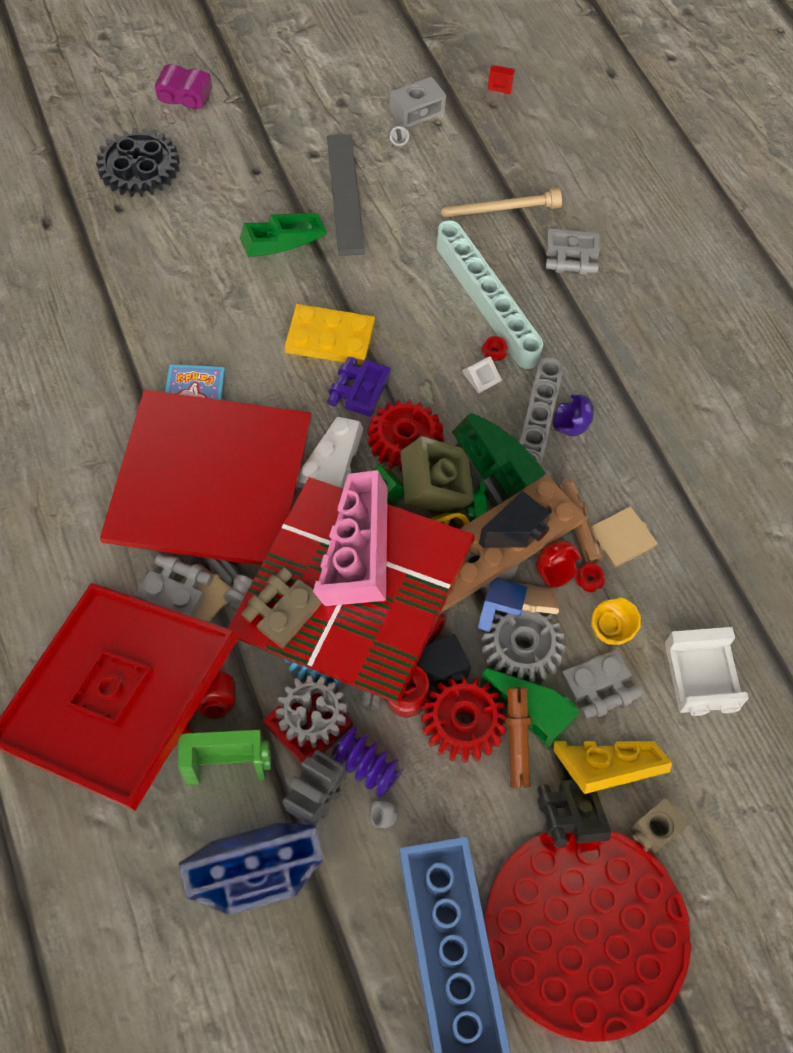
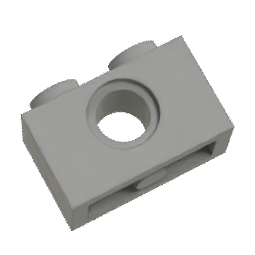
M432 76L390 92L389 111L398 124H402L406 128L445 114L446 94Z

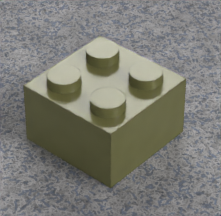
M421 436L400 452L405 504L440 513H457L474 502L469 458L462 448Z

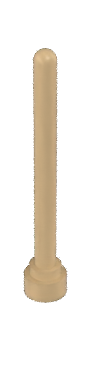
M559 187L549 188L543 195L444 207L441 209V215L443 217H453L544 205L550 209H557L562 206V194Z

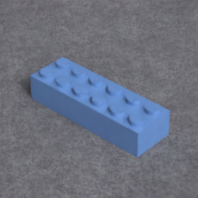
M468 837L399 848L398 858L432 1053H510Z

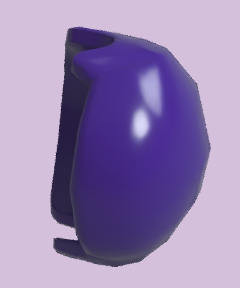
M571 395L572 402L560 403L553 419L555 431L575 437L588 429L593 421L594 407L591 400L585 395Z

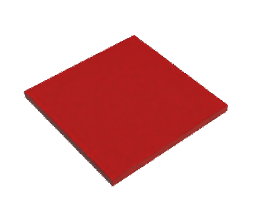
M144 389L100 535L101 543L261 566L293 507L312 419L311 412Z
M90 583L0 716V751L136 811L239 639V635L231 629Z

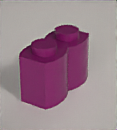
M172 64L164 65L154 85L157 99L167 104H182L193 109L204 107L212 89L209 73L199 69L187 70Z

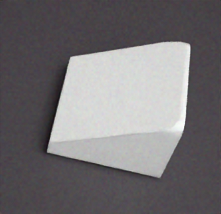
M491 356L462 370L464 376L478 393L502 381Z

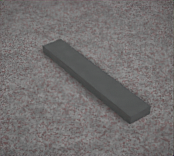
M352 134L327 136L338 256L364 255Z

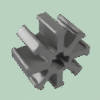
M319 750L314 752L312 759L307 757L304 760L300 777H293L289 784V787L293 790L283 800V805L286 807L285 810L312 827L317 825L319 818L324 819L328 814L330 801L338 798L341 789L338 787L347 777L345 765Z

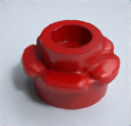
M489 337L481 347V352L485 354L484 357L491 356L493 362L502 361L507 356L508 347L505 340L501 337Z
M596 564L582 566L575 577L577 585L583 587V590L589 593L596 592L597 589H601L605 584L604 572ZM588 577H592L593 580L589 581Z

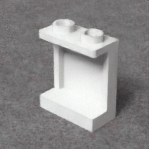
M733 627L672 631L665 641V648L679 713L690 712L692 716L705 715L710 710L733 713L739 711L749 699L747 692H741L730 647L735 639Z

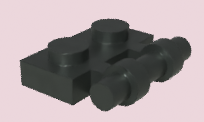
M575 780L560 781L559 792H551L550 786L547 784L537 788L539 795L537 803L540 811L545 814L547 820L545 828L548 836L553 839L555 847H563L568 843L566 833H573L577 844L609 841L612 832L597 791L584 794ZM565 808L567 816L559 817L557 809Z

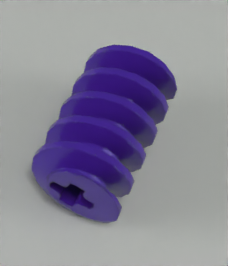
M354 726L337 743L332 756L335 755L334 760L341 764L346 762L345 771L347 773H352L356 770L355 779L357 781L367 778L365 783L367 789L377 786L375 794L378 798H381L393 787L404 769L396 770L398 758L389 763L386 762L389 751L385 750L377 755V742L367 747L365 745L368 738L367 734H364L359 739L355 738L358 727Z

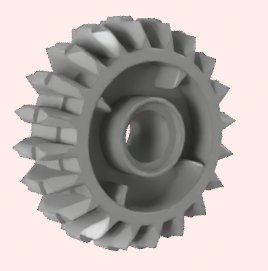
M522 610L521 616L503 611L500 612V615L495 613L490 632L485 631L486 634H483L481 642L485 644L482 647V654L488 656L486 659L487 666L496 665L494 671L503 672L506 675L521 680L526 679L531 683H535V677L540 682H544L547 674L551 676L555 674L557 670L555 666H560L563 661L560 655H563L566 650L565 645L561 644L565 639L564 634L557 633L560 629V623L551 624L552 614L544 617L541 615L542 612ZM520 640L526 641L530 648H521L516 642Z

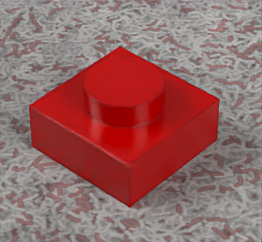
M491 65L487 90L511 94L515 69Z

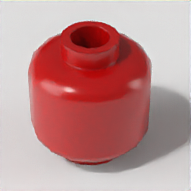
M219 670L196 710L210 719L221 718L234 708L236 700V683L233 677Z

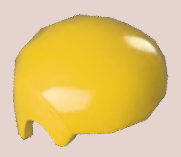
M619 597L605 600L598 604L592 612L591 628L596 638L608 645L624 644L633 639L641 628V615L636 605L626 598Z

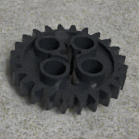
M133 128L132 134H128L125 130L122 137L114 134L115 140L107 139V146H100L101 153L97 154L98 161H96L100 179H103L105 186L110 185L112 192L119 189L120 195L125 194L126 191L129 192L130 197H133L135 192H139L140 196L143 197L145 191L154 195L153 189L157 188L163 191L162 184L170 186V178L176 179V172L179 171L180 161L176 145H172L171 139L166 140L165 134L157 137L156 130L147 134L146 128L141 133H137V130Z

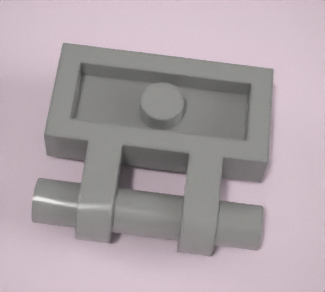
M548 229L546 255L556 256V259H546L545 269L555 270L556 273L574 271L579 272V275L598 273L599 263L589 262V259L598 260L599 233ZM565 258H579V261L565 260Z
M158 554L155 564L164 568L162 573L158 574L149 571L135 597L194 617L205 598L203 592L197 590V587L200 583L210 586L214 576L205 572L201 566L196 564L190 566L181 562V559L176 556ZM176 573L187 577L184 584L173 580Z
M618 649L564 670L560 675L574 703L586 699L588 705L580 708L584 720L594 716L600 718L607 715L608 710L618 706L624 708L631 705L632 700L642 697L641 690L637 685L628 689L623 686L622 683L629 681L632 675ZM611 689L613 695L604 699L598 696V693Z

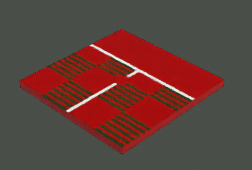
M309 477L228 629L236 631L239 635V641L399 704L471 549L475 536L472 533L387 504L386 601L324 606L322 603L282 649L259 631L257 625L263 619L262 616L258 614L249 622L241 614L249 606L247 602L254 595L257 597L268 585L266 581L272 575L276 576L282 568H286L293 575L285 584L289 588L300 579L314 590L316 581L320 579L322 559L324 554L327 555L331 541L329 536L332 525L335 526L339 512L337 509L343 488ZM277 593L267 606L272 609L282 596Z

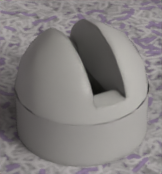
M402 124L394 125L389 133L391 142L396 146L405 145L409 140L408 129ZM396 129H401L402 139L400 140L397 139Z
M375 801L370 810V820L373 827L388 828L393 826L398 819V814L395 813L396 806L387 801Z

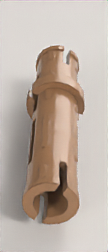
M564 481L558 487L585 516L584 522L573 529L583 553L585 564H599L600 561L604 560L586 512L588 510L587 504L580 497L576 481Z

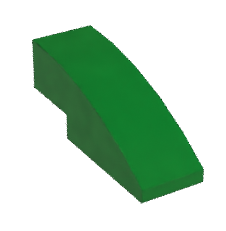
M318 213L272 214L269 222L244 223L240 240L247 256L256 257L300 247L325 236L327 231Z

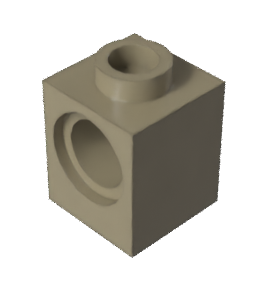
M664 798L637 821L630 831L634 834L633 839L643 846L645 852L650 851L655 855L689 823L667 798ZM650 822L658 823L663 828L664 835H655L650 829Z

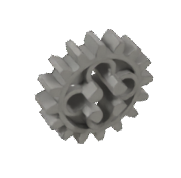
M309 675L304 684L297 678L295 679L296 688L292 689L288 686L284 688L287 698L278 697V705L282 708L276 710L277 718L283 719L279 722L280 730L289 729L287 739L292 740L297 736L299 746H303L306 740H310L312 748H315L318 739H322L325 744H328V735L331 733L334 736H338L339 728L337 725H345L346 723L345 717L341 715L347 713V704L341 703L344 700L343 692L334 694L336 684L333 682L325 686L324 677H320L318 682L314 683L311 675ZM314 693H320L322 696L316 700L317 711H313L311 715L312 727L309 730H303L301 725L304 726L307 723L306 711L312 709L311 696ZM294 703H299L302 705L298 707L297 710L291 709V706ZM326 712L333 715L328 720L323 719L321 716L326 715Z

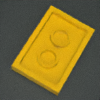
M296 304L284 346L285 353L345 363L347 357H353L357 360L356 365L362 366L364 360L367 359L375 325V316Z

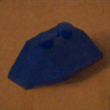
M276 823L214 840L179 862V869L187 899L195 902L198 901L212 909L231 915L296 896L309 880L316 867L321 864L323 856L315 825Z

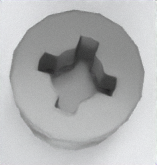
M237 575L233 580L234 586L232 589H228L223 595L224 599L231 606L238 609L253 580L243 575Z

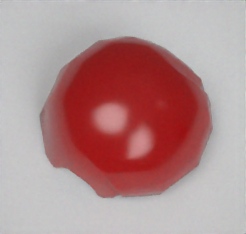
M555 541L540 551L536 561V569L550 588H558L567 584L577 575L576 559L581 560V556L571 542Z

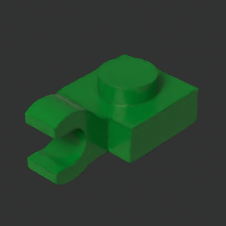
M480 481L479 490L473 491L474 502H472V506H467L469 522L487 512L486 485L483 481Z

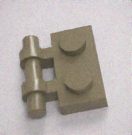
M282 568L276 576L272 575L266 581L268 585L257 597L254 595L247 602L249 606L241 614L249 622L258 614L262 616L263 619L257 625L259 631L282 649L322 605L313 589L300 579L291 588L285 585L293 576L286 568ZM278 593L282 598L270 609L267 604Z

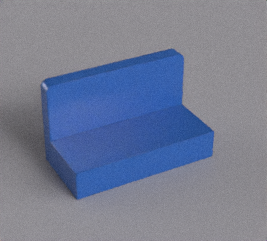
M499 578L491 581L478 629L490 632L496 610L521 616L527 586Z

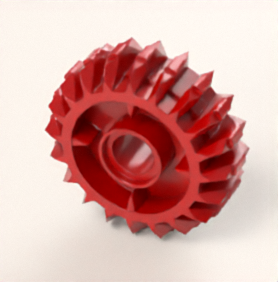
M398 399L395 406L387 402L385 410L378 408L376 416H372L367 430V435L369 436L368 445L369 448H372L373 457L379 456L380 464L388 462L390 470L395 466H399V470L402 473L400 452L422 436L444 442L442 423H439L438 414L432 415L431 407L422 409L421 401L417 405H412L410 399L406 404H402ZM407 434V435H410V436H409V437H404V436H401V435Z
M463 676L460 684H456L455 680L451 677L448 679V688L439 683L436 688L437 693L431 691L428 694L430 702L423 703L422 710L425 714L421 715V723L426 724L423 728V735L431 736L428 742L430 747L440 744L437 752L439 756L443 755L447 750L450 752L449 760L454 761L456 755L459 754L462 755L461 760L465 764L468 762L469 754H472L475 761H480L481 751L485 755L490 756L493 752L492 746H500L501 739L499 736H505L507 729L503 724H505V717L508 716L502 714L506 707L505 703H496L500 696L498 692L488 694L490 689L489 683L480 688L478 687L479 680L477 678L473 679L472 684H467V679ZM466 714L472 719V722L466 725L461 724L457 721L456 716Z

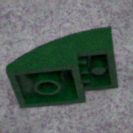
M470 413L452 431V434L482 479L485 480L494 475L508 498L522 491L546 474L537 460L522 444L502 428L485 418Z

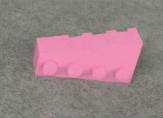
M378 470L347 475L337 509L339 512L335 526L332 525L329 536L331 541L327 555L324 554L320 579L316 581L313 590L324 606L386 601L388 487Z

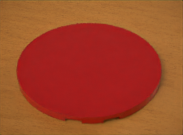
M611 830L612 833L609 841L577 844L574 834L566 833L568 843L563 847H555L553 839L548 836L546 831L525 842L513 852L499 870L491 886L485 907L484 923L494 973L505 995L524 1016L536 1025L555 1035L575 1041L607 1042L633 1035L655 1022L669 1008L678 995L686 978L690 963L691 943L688 923L690 920L681 892H678L674 882L668 875L667 869L650 851L645 852L643 846L638 842Z

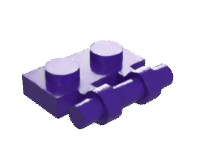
M347 357L345 363L341 364L337 372L339 376L336 383H332L328 391L330 395L327 403L335 407L339 400L344 398L346 399L345 409L372 417L390 376L391 368L368 360H364L362 367L359 368L356 367L357 360L355 358ZM349 380H355L352 387L346 386Z

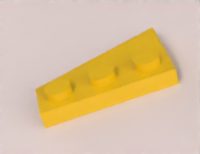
M566 741L554 742V753L584 794L671 771L672 761L655 741H617L614 746H597L596 741H583V746H567Z

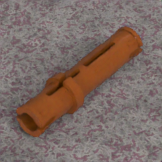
M528 687L507 688L508 717H505V724L509 725L511 788H521V785H523V788L531 787L528 725L531 724V717L528 716L527 710Z

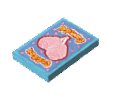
M169 364L165 392L222 400L226 373L225 367Z

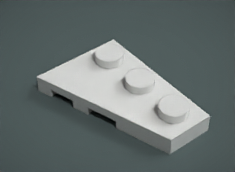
M337 417L301 468L297 484L298 488L303 489L309 477L344 488L347 475L352 471L350 468L352 457L357 453L363 432L360 421Z

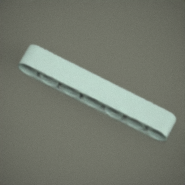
M451 220L440 223L437 236L438 252L497 336L505 340L508 351L516 363L524 369L535 368L540 361L542 353V338L462 227L457 222Z

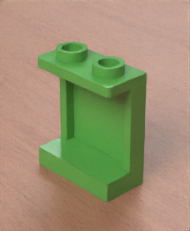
M260 730L181 734L178 739V769L186 785L200 784V765L254 762L258 780H265V770H271L268 740L263 741Z

